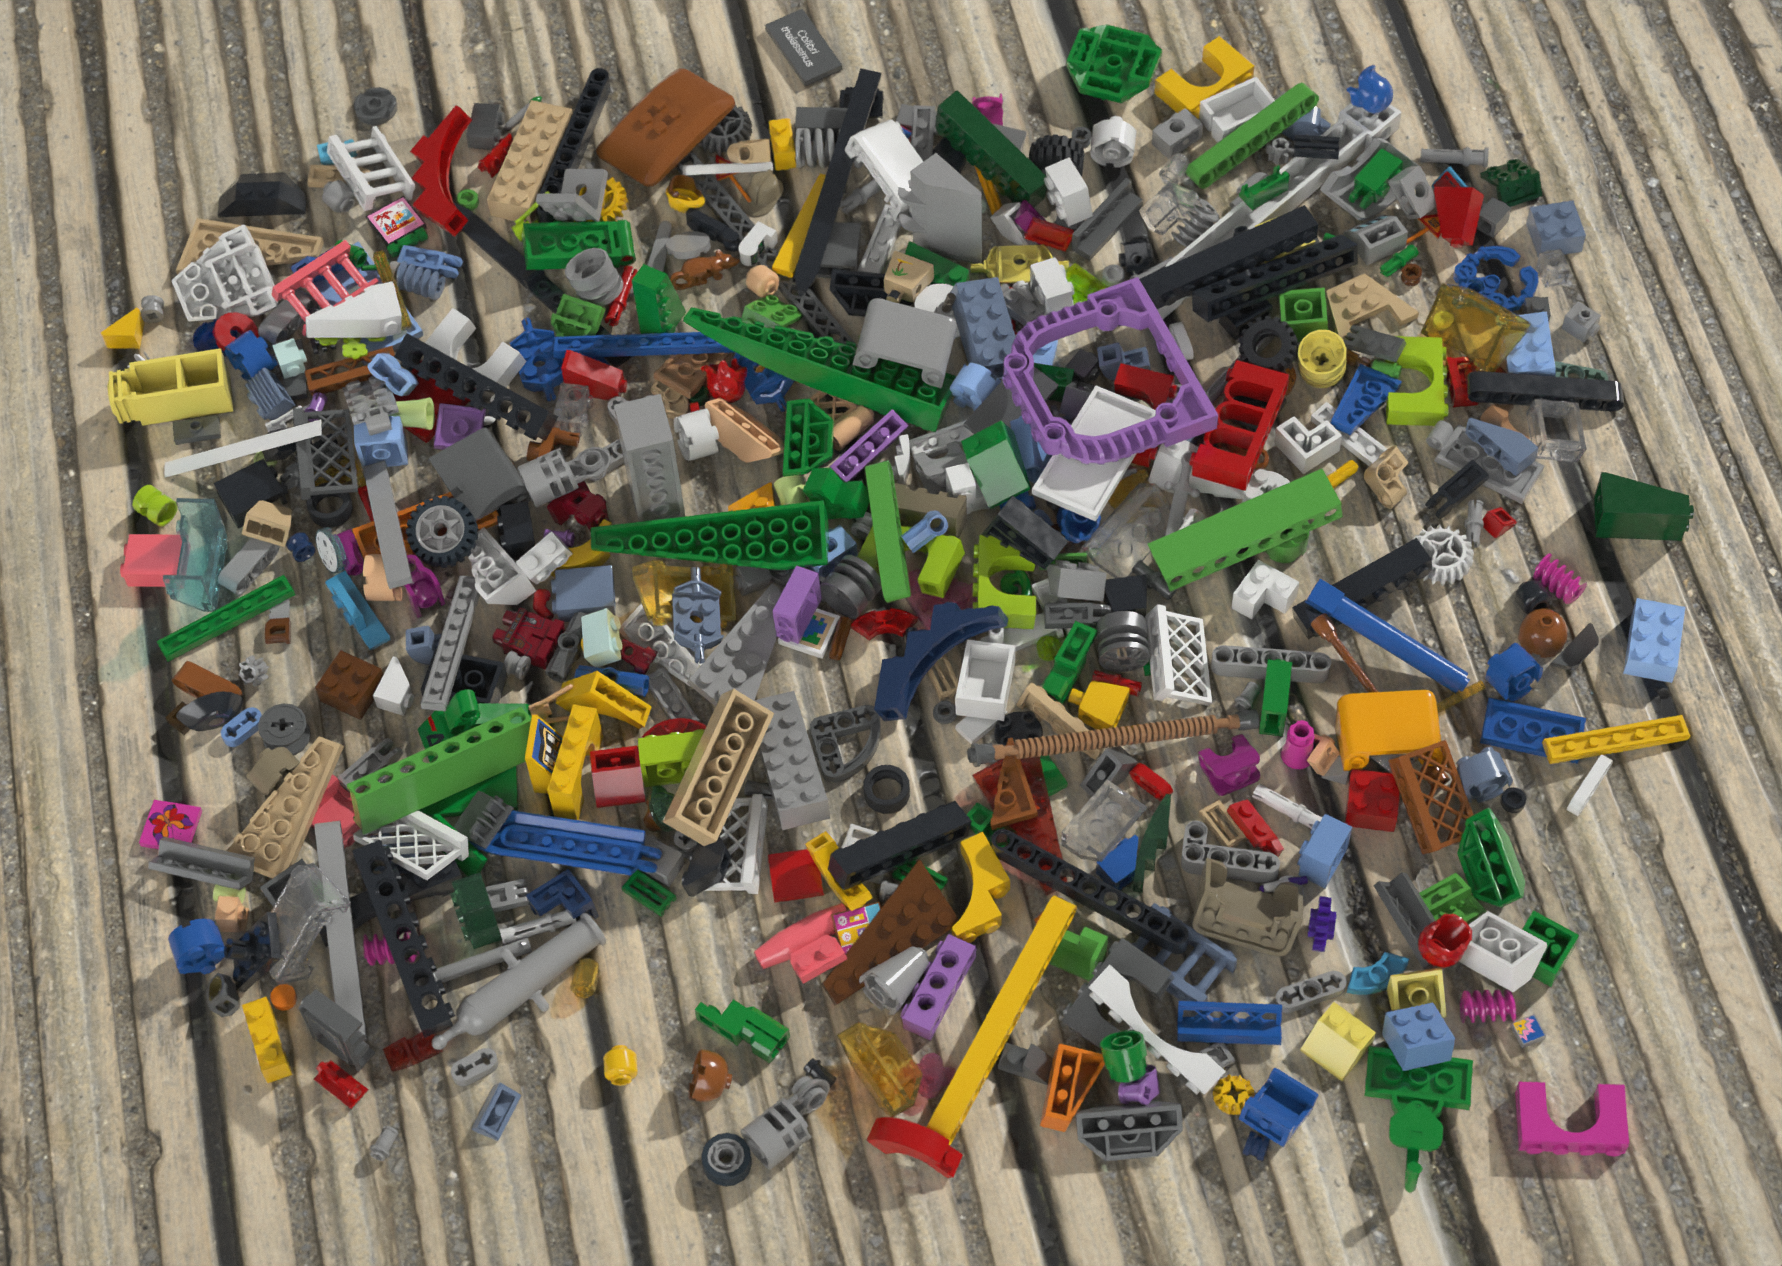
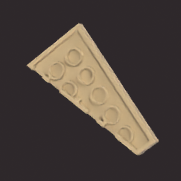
M197 218L176 268L177 275L191 262H196L204 254L203 251L217 243L223 233L241 225ZM246 226L252 235L254 243L260 248L267 266L298 263L307 256L318 257L324 244L322 237Z

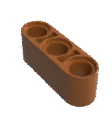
M186 661L172 679L173 684L177 688L195 698L221 691L232 692L240 696L243 694L241 689L232 682L190 661Z

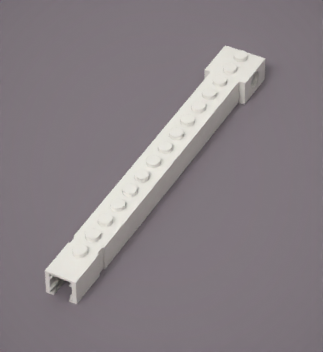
M1350 103L1339 112L1338 122L1321 135L1340 137L1338 159L1294 157L1279 170L1281 175L1285 171L1290 174L1288 190L1253 211L1244 201L1240 202L1168 262L1166 267L1232 238L1234 230L1239 226H1247L1250 230L1255 225L1294 210L1325 183L1332 171L1344 168L1363 152L1375 137L1386 140L1399 129L1401 111L1390 104L1384 111L1373 114ZM1189 297L1179 299L1174 304L1159 308L1157 311L1162 319H1164L1180 306L1185 298Z

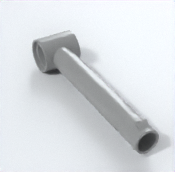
M525 938L440 967L433 974L436 981L441 979L442 983L504 962L505 960L500 954L503 948H508L514 957L532 952L529 940ZM420 978L417 981L416 985H426L428 982V978Z

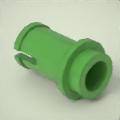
M1375 359L1372 369L1399 379L1402 366L1398 365V362L1392 364Z

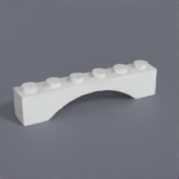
M1110 964L1088 987L1092 991L1089 996L1099 1005L1104 1002L1111 1009L1108 1014L1118 1023L1123 1020L1130 1026L1128 1030L1141 1032L1144 1040L1149 1044L1146 1049L1157 1059L1162 1056L1169 1063L1166 1067L1177 1077L1182 1074L1188 1080L1185 1085L1196 1095L1199 1092L1205 1095L1226 1072L1207 1054L1178 1049L1156 1036L1138 1014L1131 997L1129 982Z

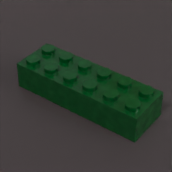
M958 90L938 105L935 121L936 131L941 136H945L950 141L952 147L966 157L970 165L976 166L987 181L991 180L1001 195H1006L1012 203L1019 202L1021 204L1022 201L1027 200L1034 208L1045 199L1047 187L1044 178L1047 176Z

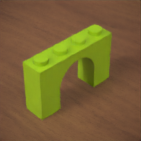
M1395 336L1405 339L1406 346L1397 360L1398 365L1402 366V368L1420 371L1429 379L1431 385L1426 390L1418 393L1388 392L1386 425L1435 426L1438 421H1443L1444 417H1448L1449 411L1448 403H1444V398H1447L1448 385L1444 384V379L1447 378V366L1443 365V361L1446 360V347H1442L1441 337ZM1385 360V362H1388V363H1392V364L1395 363V362H1393V361Z
M872 525L857 557L870 565L880 577ZM901 526L902 534H904L912 527ZM951 535L936 536L917 550L928 555L917 579L923 594L944 598L965 551L961 539ZM903 540L904 550L910 551L911 549Z
M979 535V543L974 544L973 558H978L977 563L973 564V577L977 578V583H973L972 597H977V602H973L972 608H985L991 605L999 606L1008 618L1007 627L1004 628L1034 629L1036 596L1002 593L991 584L989 579L995 573L1003 570L1034 571L1035 564L1019 556L1020 551L1011 546L1007 548L1001 546L1000 543L1002 541L991 535L988 538Z

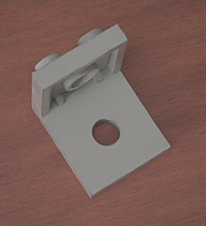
M565 169L561 194H537L536 203L543 207L544 211L553 215L554 219L564 222L567 219H573L575 222H584L586 220L599 222L608 172L605 169ZM583 187H587L586 193L579 196L580 190Z

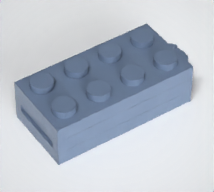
M995 277L956 283L950 293H954L956 296L952 309L968 364H979L992 372L990 376L994 380L997 377L1001 380L1002 376H1004V359L1011 353L1015 333L999 279Z

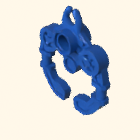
M1481 246L1477 252L1467 254L1466 258L1455 266L1453 279L1458 284L1459 292L1451 297L1450 304L1454 305L1456 299H1461L1463 304H1456L1454 306L1456 310L1482 308L1491 317L1503 316L1505 313L1521 309L1525 298H1531L1535 295L1538 285V273L1531 266L1522 268L1519 277L1526 287L1521 290V296L1516 298L1512 295L1507 299L1503 294L1495 293L1499 289L1500 278L1496 275L1476 277V267L1479 266V260L1484 259L1488 261L1493 258H1498L1504 265L1512 267L1518 263L1521 256L1512 248Z

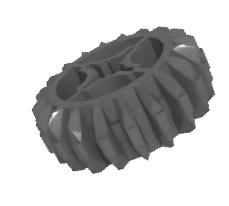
M735 104L734 108L698 144L702 145L704 151L709 149L711 154L716 151L720 156L722 152L727 153L731 144L750 140V136H752V121L749 118L748 112H744L742 106L737 108Z

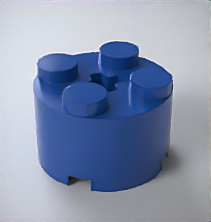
M251 330L246 331L224 347L226 348L224 351L229 362L235 370L239 369L243 373L241 377L247 383L262 368L271 371L278 365L276 359L267 352L268 345L261 336L257 338Z
M1513 643L1500 655L1495 654L1488 660L1489 668L1485 678L1505 700L1516 701L1533 689L1530 685L1534 680L1538 682L1541 679L1543 668L1518 643Z
M195 919L189 921L190 926L182 928V925H180L170 933L168 941L179 973L186 974L201 971L202 974H208L216 969L215 965L225 957L224 943L215 922L211 919Z

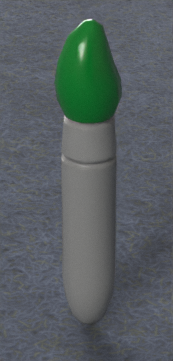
M536 96L531 100L541 102L542 97ZM531 100L505 123L504 130L512 129L524 118Z

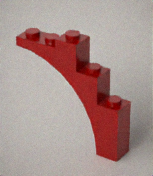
M455 105L429 138L423 135L410 150V153L422 164L411 177L423 190V193L413 203V206L425 218L454 237L468 222V219L457 209L450 194V162L463 132L472 121L457 105Z

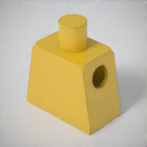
M1091 681L1086 693L1073 688L1068 702L1079 706L1078 718L1083 723L1096 730L1117 727L1128 703L1130 688Z

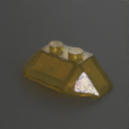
M858 1022L837 1034L852 1068L881 1110L890 1117H896L915 1105L923 1073L894 1032Z

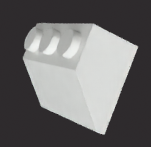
M1489 911L1469 924L1472 929V940L1459 961L1460 963L1511 992H1515L1531 980L1547 948L1546 942Z

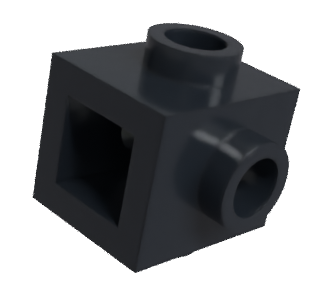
M1144 240L1120 243L1121 254H1118L1120 267L1130 272L1131 275L1141 274L1144 272L1143 269H1149L1152 255L1150 249H1147Z

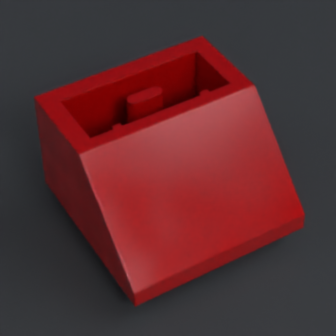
M638 745L590 751L597 808L646 802Z

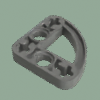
M863 705L819 716L811 721V737L825 780L836 783L848 779L861 771L873 758L881 736L880 716L874 710V706ZM865 714H869L872 720L867 721ZM855 716H857L859 724H855ZM845 718L852 722L850 726L845 728L838 725V722ZM831 722H834L835 730H832ZM818 726H822L825 731L820 732ZM870 730L868 741L862 751L854 759L843 764L836 738ZM824 745H831L834 751L830 754H824L821 752V748ZM833 761L834 767L837 770L835 774H832L830 771L829 762Z

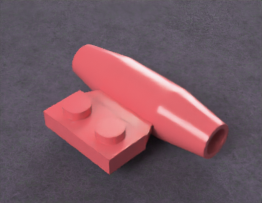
M840 903L812 913L771 937L754 951L762 969L791 960L792 968L804 984L847 960L845 952L835 937H832L835 934L831 915L846 911L847 909L844 904Z

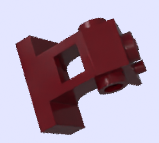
M585 480L577 484L578 489L554 499L546 506L555 523L559 525L565 523L572 515H574L575 520L580 525L584 526L586 524L590 532L591 527H599L603 519L610 522L606 500L600 494L595 495L591 493Z

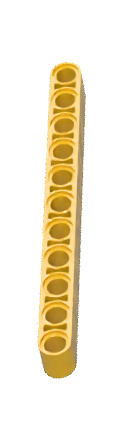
M1055 895L1049 900L927 1125V1128L950 1140L949 1145L952 1144L1075 916L1077 906Z

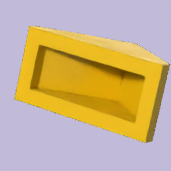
M136 307L101 332L105 345L108 348L140 349L145 324L140 310Z

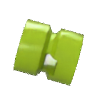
M152 485L142 487L135 495L132 505L134 510L147 517L159 527L167 525L176 515L178 508L176 501L165 494L162 495V492Z

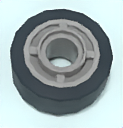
M732 1133L717 1134L710 1138L703 1147L701 1154L703 1170L708 1179L716 1185L725 1187L736 1185L742 1182L750 1173L752 1166L750 1148L740 1136ZM725 1156L733 1158L729 1163H722L720 1160Z

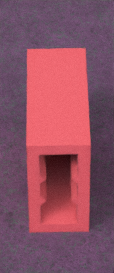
M129 534L128 543L124 545L125 562L120 567L121 577H124L127 586L184 587L190 550L186 536Z

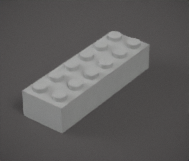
M791 691L754 700L774 713L759 746V753L782 830L830 819L828 799L795 692Z

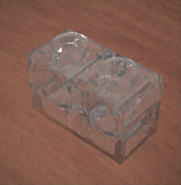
M561 383L554 414L559 417L553 427H558L560 430L580 433V436H582L583 429L588 426V409H591L593 405V396L590 395L588 386Z

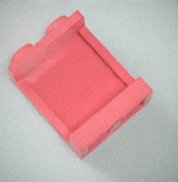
M332 774L311 827L315 830V824L340 820L345 849L355 842L353 834L360 830V828L353 819L355 814L350 793L340 785L338 778Z

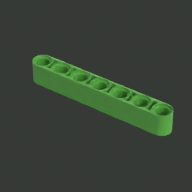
M1298 83L1191 162L1186 169V175L1200 188L1209 187L1294 124L1299 118L1314 109L1319 102V96L1305 83Z
M887 460L865 466L882 592L888 603L911 597L904 543L901 537L902 530L894 475L891 464Z

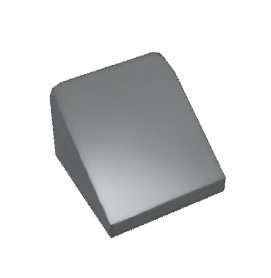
M1338 756L1322 778L1346 785L1350 771H1343L1341 757Z

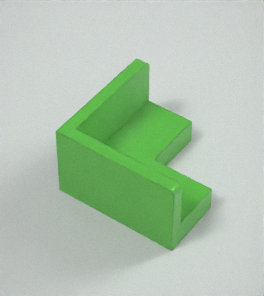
M1085 926L1080 935L1067 930L1049 964L1090 981L1094 976L1092 973L1095 967L1100 962L1104 963L1106 960L1108 936Z

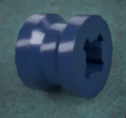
M302 532L292 535L286 542L287 549L293 552V558L297 562L310 559L316 550L314 545L309 542L308 536Z
M1251 1130L1243 1150V1155L1256 1156L1257 1160L1263 1162L1271 1139L1266 1136H1259L1256 1131Z

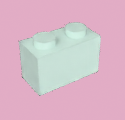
M607 608L582 616L584 658L597 668L621 660L620 650H622V642L619 638V629L621 628L619 618L613 615Z

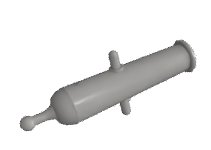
M583 913L580 915V920L522 960H517L508 948L501 949L500 954L509 966L507 970L460 1003L456 1011V1023L442 1035H436L432 1039V1046L437 1050H442L446 1047L447 1042L465 1032L472 1036L484 1034L527 1000L533 999L541 1011H547L549 1004L541 994L542 989L599 944L604 946L606 944V938L599 926L588 914Z

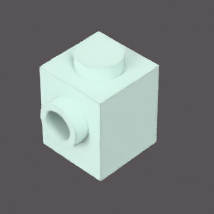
M294 338L272 345L284 379L305 372L303 363L307 362L303 349L298 350Z

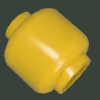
M616 1045L604 1055L605 1078L611 1081L613 1085L622 1086L630 1084L637 1076V1056L633 1050L627 1049V1046Z

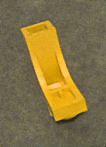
M603 519L599 526L612 525V522ZM590 538L589 541L581 546L568 548L573 554L566 563L555 570L602 566L610 558V552L592 550ZM555 570L551 572L550 576L555 577Z
M826 831L805 843L821 874L846 909L849 908L853 911L861 908L867 901L872 899L869 890L862 883L843 890L829 872L830 855L839 848L835 840Z

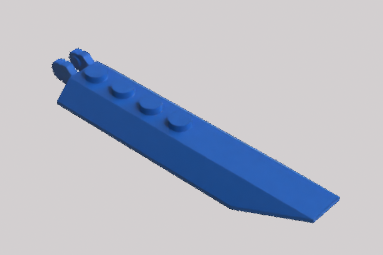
M513 810L487 849L469 841L476 849L491 854L624 875H632L638 869L643 872L655 873L658 868L657 865L650 861L641 860L642 855L650 859H660L662 856L661 850L645 846V830Z

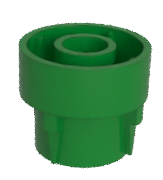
M1124 1030L1112 1033L1101 1040L1100 1047L1103 1061L1111 1079L1125 1083L1138 1080L1145 1075L1147 1049L1141 1032Z

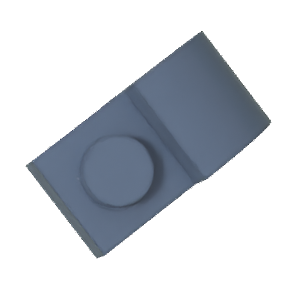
M1315 107L1281 133L1293 141L1295 135L1321 136L1330 128L1331 123L1320 117L1321 109Z
M1119 342L1097 348L1099 367L1104 376L1110 380L1115 381L1120 363L1151 370L1146 346L1126 352L1123 351Z
M429 625L406 629L407 653L414 661L429 665L434 650L438 648L442 633L434 634Z

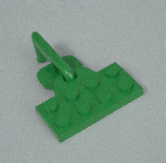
M1369 1046L1364 1096L1389 1099L1391 1101V1108L1395 1115L1390 1119L1389 1139L1395 1146L1407 1148L1404 1188L1408 1193H1412L1416 1190L1419 1175L1423 1170L1421 1164L1418 1163L1419 1150L1435 1151L1442 1144L1443 1125L1437 1119L1441 1115L1442 1108L1470 1109L1473 1060L1452 1057L1451 1061L1403 1071L1391 1049Z

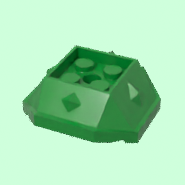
M1108 24L1095 26L1090 29L1083 28L1077 34L1066 60V67L1080 93L1122 104L1149 88L1161 59L1162 49L1147 34Z

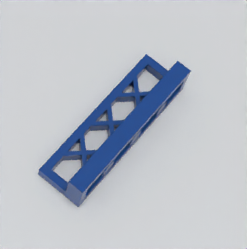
M1178 1001L1177 1041L1281 1045L1282 1004ZM1183 1010H1194L1198 1014L1194 1017H1184ZM1213 1011H1220L1224 1015L1220 1018H1213L1209 1014ZM1239 1012H1247L1250 1016L1241 1019L1235 1015ZM1265 1013H1276V1020L1264 1019L1261 1016Z

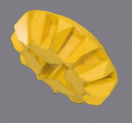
M1229 1074L1227 1077L1219 1079L1213 1090V1099L1216 1106L1224 1113L1230 1115L1241 1114L1248 1098L1255 1096V1089L1251 1086L1250 1081L1245 1080L1241 1075L1231 1076ZM1231 1086L1235 1088L1236 1092H1241L1238 1094L1237 1103L1233 1096L1226 1095L1230 1093Z

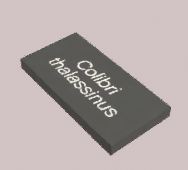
M803 9L765 24V30L804 86L843 70L841 62Z

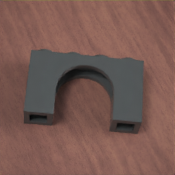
M1124 938L1112 944L1108 950L1109 956L1104 963L1100 962L1095 967L1092 973L1094 975L1089 983L1085 982L1077 993L1079 997L1073 1004H1068L1062 1013L1063 1018L1061 1021L1064 1025L1100 1051L1101 1040L1120 1030L1101 1017L1098 1004L1089 996L1092 991L1088 987L1109 964L1125 979L1137 982L1158 998L1163 995L1175 978L1172 972Z

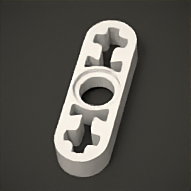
M1604 755L1598 758L1570 801L1567 811L1576 816L1580 815L1607 774L1613 760Z

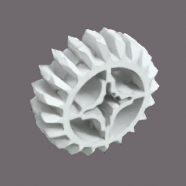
M1440 524L1437 526V529L1430 525L1427 531L1422 529L1419 535H1415L1413 539L1417 538L1432 559L1433 570L1423 578V581L1429 578L1432 585L1436 581H1440L1442 586L1446 581L1452 585L1455 579L1461 581L1463 575L1468 574L1473 564L1474 552L1471 549V542L1466 541V535L1459 536V529L1453 532L1450 525L1446 529H1442Z

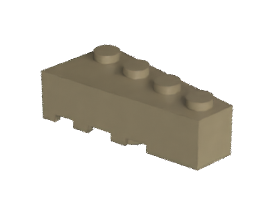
M895 483L901 526L913 527L924 519L928 512L938 511L948 522L947 531L942 535H951L959 539L967 522V496L958 495L957 498L949 497V493L942 491L936 495L929 493L925 488L918 487L914 491L910 490L907 485ZM933 519L930 527L937 528L941 524V519Z

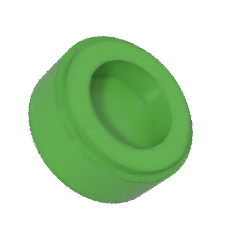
M462 190L456 197L457 204L470 211L476 209L479 205L478 194L474 190Z

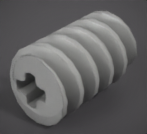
M1204 199L1199 200L1203 205L1202 207L1194 205L1196 214L1188 212L1191 220L1182 219L1185 227L1177 225L1180 233L1171 232L1175 240L1186 247L1214 225L1213 222H1218L1220 219L1214 207Z

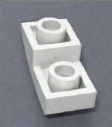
M908 434L899 436V445L895 446L897 456H894L895 466H891L894 480H898V484L903 485L907 482L910 470Z

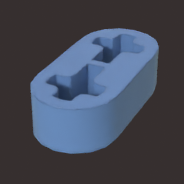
M247 708L225 724L221 729V737L224 743L229 747H236L259 730L258 724L262 716L261 712L257 708ZM250 717L253 719L256 718V721L252 722L248 721L247 719ZM232 732L234 734L236 733L237 736L233 737L229 736L228 734Z

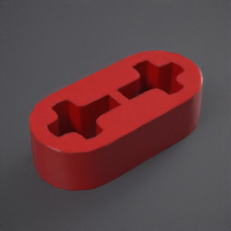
M1138 763L1129 772L1130 777L1136 784L1159 801L1165 802L1173 793L1171 785L1142 763Z

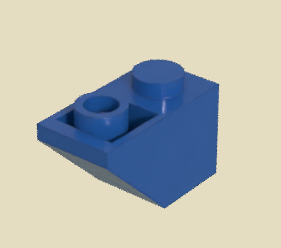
M1136 834L1129 839L1125 838L1120 841L1113 851L1103 853L1096 862V874L1103 882L1118 890L1125 888L1135 878L1139 839Z

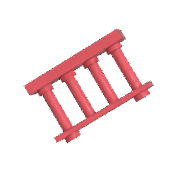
M344 240L273 286L272 296L276 302L281 299H287L306 323V317L310 313L295 296L296 289L299 287L306 288L322 309L330 306L329 302L312 282L316 276H324L342 300L333 305L334 307L345 302V298L350 295L355 297L364 293L365 288L377 285L378 280L374 278L367 283L348 259L351 246ZM336 263L342 264L360 287L352 294L346 291L331 272V267ZM306 324L303 325L302 330L304 337L306 336Z

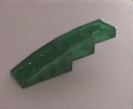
M1171 794L1165 795L1154 812L1144 834L1136 862L1133 892L1143 893L1145 870L1155 871L1156 850L1167 849Z

